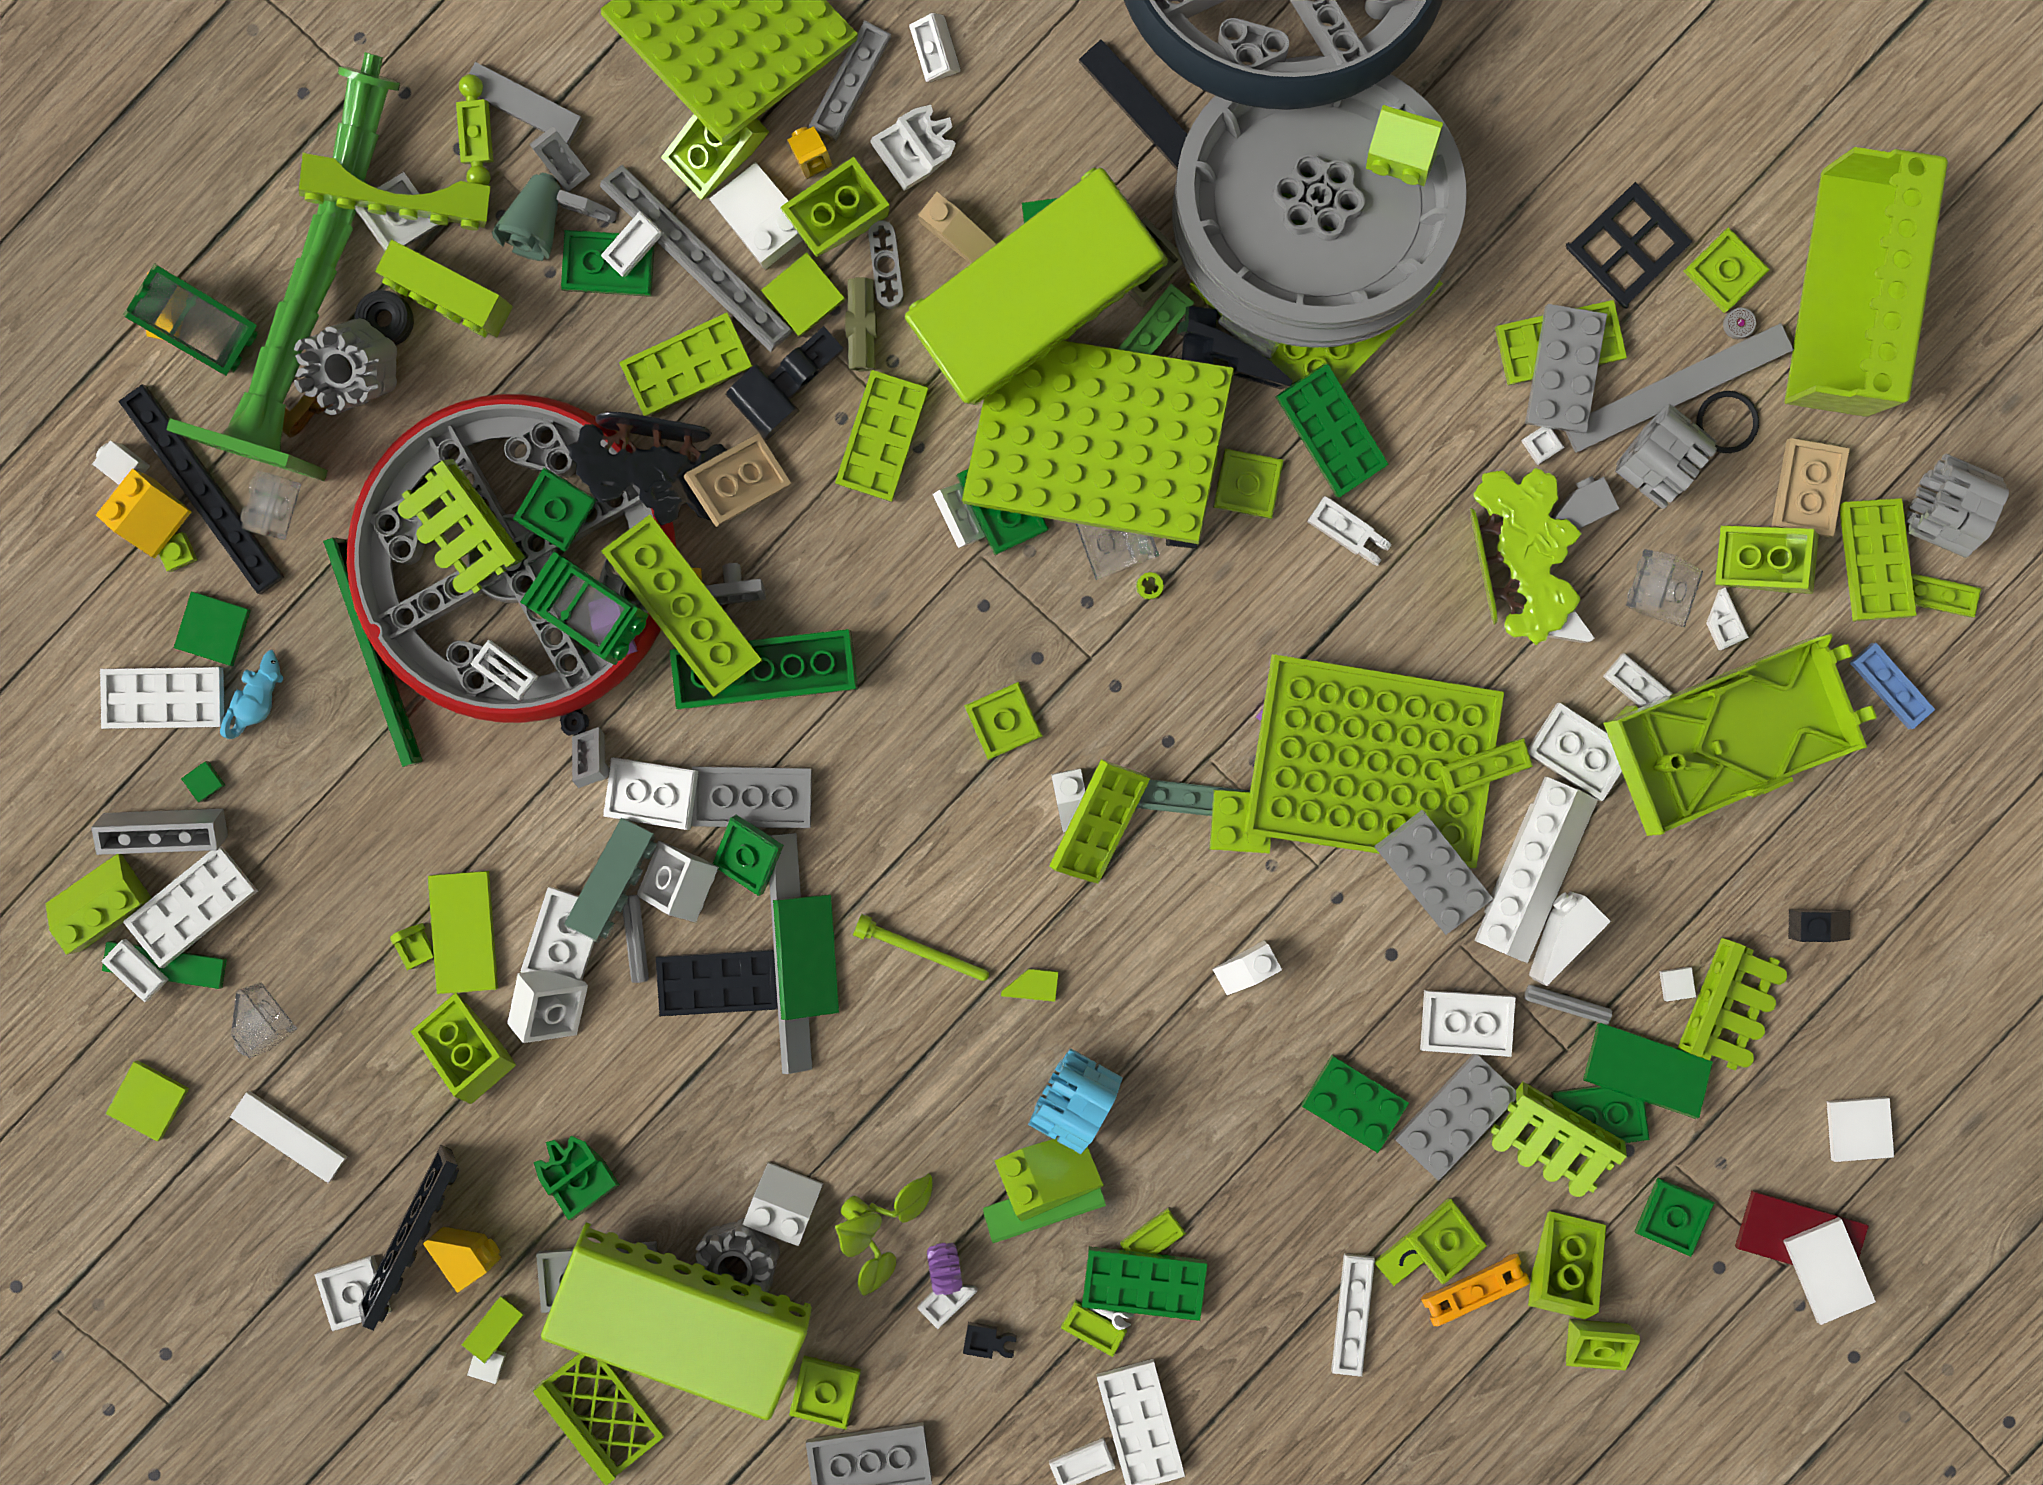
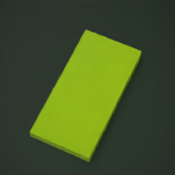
M489 871L429 875L428 889L437 994L498 989Z

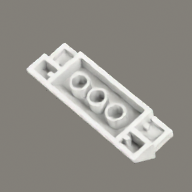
M1544 777L1534 803L1530 804L1493 889L1491 894L1493 900L1486 905L1484 910L1486 914L1474 941L1528 963L1596 806L1597 799L1579 789L1572 788L1549 777Z

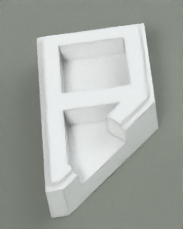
M1722 588L1718 590L1706 624L1718 650H1723L1749 637L1727 589Z
M962 1285L960 1291L949 1295H936L932 1291L917 1308L939 1329L977 1292V1288L975 1286Z

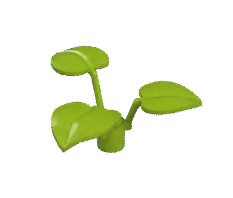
M929 1173L925 1177L910 1182L898 1193L894 1202L895 1210L893 1211L878 1207L874 1203L868 1206L858 1196L850 1197L843 1204L841 1214L847 1221L835 1225L842 1253L847 1257H854L870 1246L875 1255L874 1259L868 1260L863 1265L859 1273L858 1288L863 1296H867L869 1293L880 1288L891 1277L896 1267L895 1255L892 1252H886L881 1255L880 1250L872 1240L882 1223V1218L878 1213L893 1218L898 1216L902 1223L916 1218L925 1209L931 1197L933 1182L932 1176Z

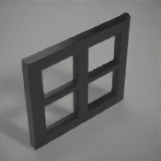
M1634 182L1572 243H1566V249L1622 308L1627 309L1629 303L1677 258L1692 241L1645 191ZM1634 200L1651 219L1630 238L1613 219ZM1657 224L1674 244L1653 262L1636 243ZM1604 229L1621 248L1600 266L1583 247ZM1627 253L1644 270V273L1624 291L1607 271Z

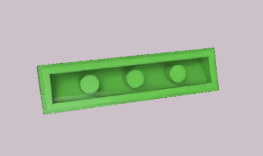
M1100 1187L1023 1222L1016 1216L1010 1199L984 1207L983 1213L992 1243L994 1244L1104 1207L1106 1204Z

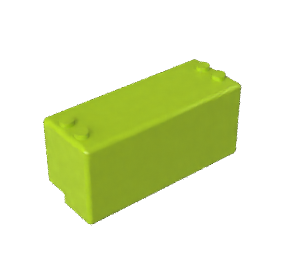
M1853 147L1822 170L1785 404L1868 417L1909 401L1948 165L1946 157L1899 149L1885 152Z
M1095 167L1086 172L1081 177V181L925 299L921 298L914 302L908 308L909 311L905 314V320L961 400L967 404L978 405L979 402L999 390L1010 379L1022 373L1033 362L1049 353L1060 342L1072 336L1083 325L1095 319L1110 305L1122 299L1133 288L1145 282L1160 268L1166 266L1168 259L1108 173L1103 168L1096 169Z
M586 1222L573 1249L541 1332L542 1340L766 1421L770 1420L773 1417L807 1335L812 1311L811 1304L805 1302L803 1306L790 1301V1298L786 1295H779L778 1297L764 1292L756 1284L748 1286L734 1281L733 1277L729 1274H722L721 1276L705 1270V1267L701 1264L695 1263L690 1265L679 1261L671 1253L663 1255L647 1249L644 1243L638 1242L633 1244L619 1239V1236L614 1232L605 1234L590 1228L591 1224ZM588 1238L597 1239L601 1243L592 1242ZM616 1248L624 1249L628 1251L630 1254L622 1253ZM646 1259H652L658 1264L650 1263ZM674 1269L682 1270L688 1275L680 1274ZM704 1280L712 1281L716 1285H710L706 1283ZM732 1290L742 1292L745 1296L738 1295ZM761 1301H767L771 1303L773 1306H768L762 1303ZM790 1311L797 1312V1313H799L800 1315H799V1316H795V1315H793Z

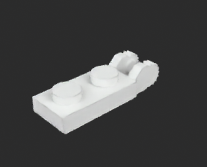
M1326 496L1322 498L1307 521L1354 554H1359L1376 566L1381 562V559L1378 555L1363 547L1367 539L1369 538L1381 549L1389 550L1391 547V543L1374 532V528Z

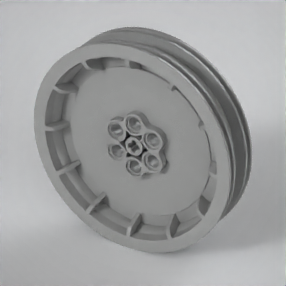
M1324 56L1295 57L1286 59V62L1307 61ZM1391 74L1352 97L1312 108L1291 110L1265 109L1242 105L1214 96L1196 118L1181 151L1172 206L1175 241L1184 267L1199 291L1220 313L1240 327L1263 338L1287 345L1313 348L1348 345L1372 338L1396 326L1412 314L1430 295L1445 269L1463 225L1467 193L1465 172L1458 147L1440 115L1418 92ZM1383 105L1443 123L1437 154L1425 187L1418 184L1409 185L1401 179L1388 175L1380 176L1372 172V170L1366 169L1369 148ZM1301 173H1310L1313 177L1307 178ZM1338 178L1343 183H1335L1331 179ZM1288 193L1291 194L1294 198L1287 199L1283 197L1281 194ZM1341 205H1349L1353 210H1346ZM1292 220H1300L1304 225H1295ZM1322 226H1330L1334 231H1326Z

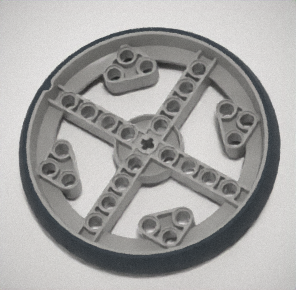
M1124 0L1131 19L1144 40L1160 59L1188 82L1228 101L1252 107L1284 110L1312 108L1331 104L1352 97L1390 75L1420 45L1433 25L1443 0H1366V13L1371 18L1382 19V21L1365 37L1359 39L1336 0H1316V2L1310 0H1290L1324 57L1307 61L1286 62L1290 41L1288 36L1280 30L1238 18H1230L1221 24L1218 42L1216 43L1200 32L1188 20V18L1225 0ZM1171 1H1178L1180 3L1174 4ZM1323 23H1329L1332 26H1326ZM1227 37H1234L1237 40H1230ZM1338 48H1345V49H1347L1348 51H1342V50H1339ZM1269 49H1276L1279 52H1272ZM1242 62H1250L1252 65H1245Z

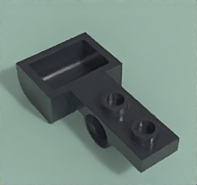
M823 326L801 347L791 351L773 373L768 375L761 366L755 364L727 390L725 395L762 437L768 440L800 411L790 399L845 349Z

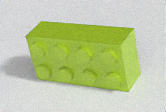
M392 239L375 270L376 273L383 277L381 283L390 287L393 291L405 297L410 293L408 297L432 311L436 306L435 311L442 314L445 318L457 324H460L461 320H463L462 325L484 338L488 334L496 338L498 337L513 308L500 295Z

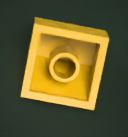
M132 468L97 512L96 516L113 532L150 557L156 558L191 514V511L157 480Z
M442 1227L423 1243L457 1293L486 1274L501 1259L497 1244L482 1233Z

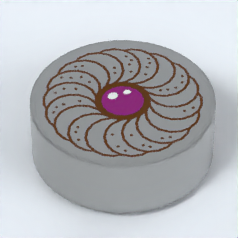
M1746 308L1732 310L1725 316L1723 321L1725 333L1733 339L1747 337L1754 331L1756 326L1754 314Z

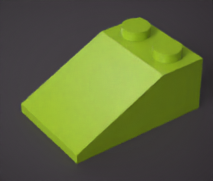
M693 114L661 158L700 200H704L753 154L769 131L756 118L725 143L721 144Z
M852 157L782 205L780 209L814 255L818 257L865 233L877 221H882L888 217L889 203L857 160Z
M1721 526L1715 585L1783 593L1813 594L1819 534L1815 529Z
M454 993L410 1031L452 1095L469 1104L474 1103L516 1066V1063L502 1043L458 993Z
M1057 1138L1019 1149L994 1160L1014 1212L1022 1222L1104 1186L1088 1147L1082 1154H1079L1058 1142Z
M1551 1211L1547 1212L1531 1274L1528 1306L1581 1319H1587L1599 1313L1606 1225Z

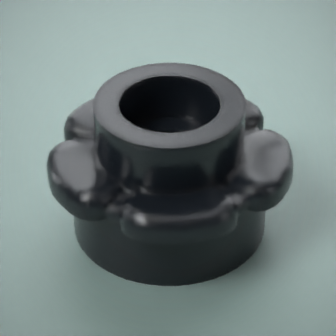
M581 709L562 715L560 717L561 730L568 736H575L586 732L585 729L589 726V717L583 714ZM573 720H577L576 725L572 724Z

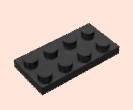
M774 949L656 957L659 1017L778 1010Z

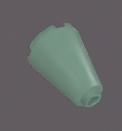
M547 173L536 174L530 178L492 231L493 238L501 246L504 247L506 242L513 246V253L531 260L543 261L544 256L547 259L550 257L558 210L556 198L561 189L557 179Z

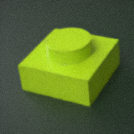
M183 532L172 536L159 553L167 572L175 571L198 560L187 534Z

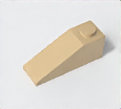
M938 192L933 195L918 214L921 225L970 264L996 245L961 210Z

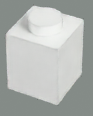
M111 440L99 448L96 453L97 458L92 463L118 485H120L132 468L145 474L150 467L149 464L123 444Z

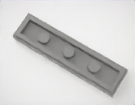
M864 20L858 32L857 41L848 50L813 116L809 128L814 126L821 135L835 142L837 141L891 39L890 33Z
M477 62L474 63L469 74L476 75L483 83V91L478 99L489 101L490 105L544 133L554 126L564 141L570 145L583 120L581 116Z

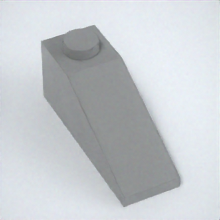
M1590 476L1576 483L1578 489L1569 493L1551 518L1567 519L1578 530L1619 510V507L1605 478L1602 477L1594 480L1593 476Z

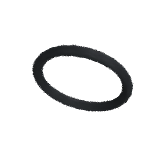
M1722 391L1711 395L1703 402L1697 414L1696 425L1704 430V413L1707 407L1719 398L1733 397L1744 402L1753 418V427L1748 438L1743 443L1734 447H1721L1715 444L1717 452L1731 454L1747 448L1753 442L1759 429V415L1755 405L1748 397L1734 391Z

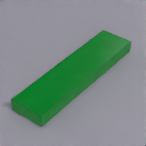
M106 942L104 958L119 942ZM132 944L169 979V982L215 989L223 988L227 961L225 958L183 952L166 967L159 968L141 945ZM105 964L102 965V971L113 973Z

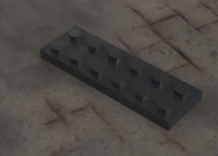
M440 1145L358 1306L362 1327L374 1331L377 1323H382L389 1311L388 1302L392 1294L397 1295L403 1283V1277L401 1276L405 1268H410L415 1261L417 1255L415 1248L419 1240H424L427 1237L431 1228L429 1221L434 1212L438 1213L445 1200L443 1193L447 1185H452L457 1178L459 1168H457L458 1165L452 1149Z

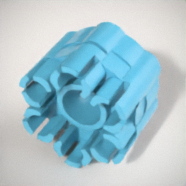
M1070 1048L1055 1068L1060 1073L1059 1076L1055 1073L1052 1074L1048 1082L1052 1086L1046 1085L1042 1092L1047 1097L1046 1099L1042 1096L1039 1097L1028 1125L1054 1140L1058 1136V1142L1082 1154L1095 1138L1117 1097L1123 1077L1100 1064L1095 1068L1096 1062Z

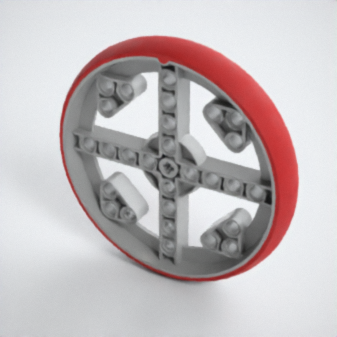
M498 394L461 401L438 410L403 433L379 459L365 481L355 504L347 542V572L354 608L364 632L385 664L403 682L435 704L461 715L500 723L533 722L562 716L592 703L620 684L649 652L659 635L661 628L649 614L646 619L645 628L639 635L634 637L638 651L626 655L616 665L603 660L592 651L584 655L578 642L563 631H561L563 634L562 641L558 645H554L550 640V635L553 630L558 628L544 618L539 619L534 611L520 603L526 594L521 588V583L526 577H531L534 582L552 553H557L561 549L544 539V548L538 552L534 551L533 541L539 535L514 521L515 514H505L468 447L491 439L509 438L504 445V452L510 461L538 471H542L544 467L560 477H570L576 472L577 462L569 457L567 446L578 441L579 431L584 425H595L607 437L618 433L615 430L599 426L595 421V416L568 403L526 394ZM551 429L553 431L552 440L549 443L543 444L541 442L542 432ZM608 440L601 441V446L603 447L608 444ZM620 440V444L614 442L609 452L611 454L618 453L622 449L623 440ZM520 444H526V455L522 458H516V447ZM627 444L626 450L632 453V447ZM458 447L460 455L455 462L465 475L468 473L474 474L473 487L482 499L489 501L490 510L526 558L511 567L506 568L503 565L506 571L499 576L494 572L489 580L479 583L483 589L478 593L474 594L470 590L458 596L453 587L454 578L460 574L456 571L400 602L394 582L392 559L403 564H414L420 560L425 547V543H421L416 536L417 529L423 525L418 516L405 519L398 512L399 504L405 500L401 494L406 490H411L412 492L435 465L442 460L449 459L448 454L452 448ZM566 455L568 458L567 466L562 470H557L555 466L556 459L559 456ZM630 485L625 489V492L622 494L624 498L623 503L617 508H613L610 501L602 503L597 500L594 505L597 510L596 519L590 523L585 520L572 542L578 541L624 514L627 518L629 529L651 514L676 547L673 522L661 526L654 517V510L647 508L639 499L640 489L635 485ZM431 504L429 507L425 509V511L432 518L434 515V508ZM393 516L396 520V526L392 531L388 532L385 522L389 517ZM485 540L486 544H487V545L489 546V548L492 550L491 546H490V545L488 544V542ZM408 542L411 552L407 557L402 558L400 547ZM477 547L468 553L467 568L483 557ZM606 558L599 581L648 613L639 600L631 601L629 599L628 591L630 588L620 575L615 574L612 564ZM596 590L593 602L607 596ZM485 593L500 602L520 604L557 671L540 676L533 682L529 691L524 694L523 699L519 701L470 664L483 645L467 641H455L447 649L446 656L448 660H446L420 637L417 630ZM437 594L440 599V605L436 610H432L429 607V600L433 595ZM554 603L549 613L560 620L561 612L556 603ZM411 609L414 619L409 625H406L403 621V614L406 610ZM465 646L469 650V658L466 662L462 663L458 658V652ZM491 649L488 651L499 662L503 659ZM509 653L511 656H513L520 662V660L515 655ZM569 655H574L577 659V667L573 671H568L565 667V660ZM482 659L480 663L516 690L520 689V685L505 674H502L499 669L487 660ZM510 664V670L518 675L520 671ZM476 673H481L484 677V684L479 689L475 688L472 683Z

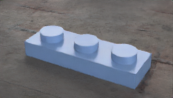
M1871 643L1849 662L1908 729H1914L1935 710L1877 643Z

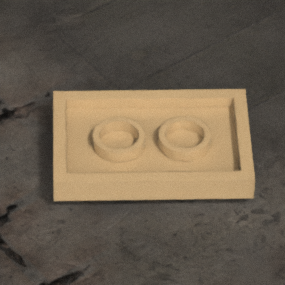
M759 433L688 471L683 476L715 527L779 493L791 484Z
M1793 438L1787 439L1771 527L1815 529L1819 536L1834 537L1850 448Z

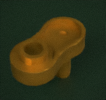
M304 393L291 411L287 408L285 409L282 432L289 438L300 433L315 413L320 414L326 409V407L321 408L317 402L318 395L310 397Z

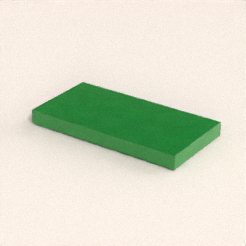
M824 894L773 900L781 1020L839 1013L831 895Z
M1599 1023L1596 1026L1583 1081L1693 1119L1700 1118L1713 1061Z

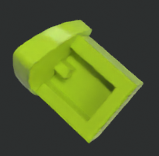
M423 923L402 929L390 937L407 971L434 958L433 948L424 932L426 928Z

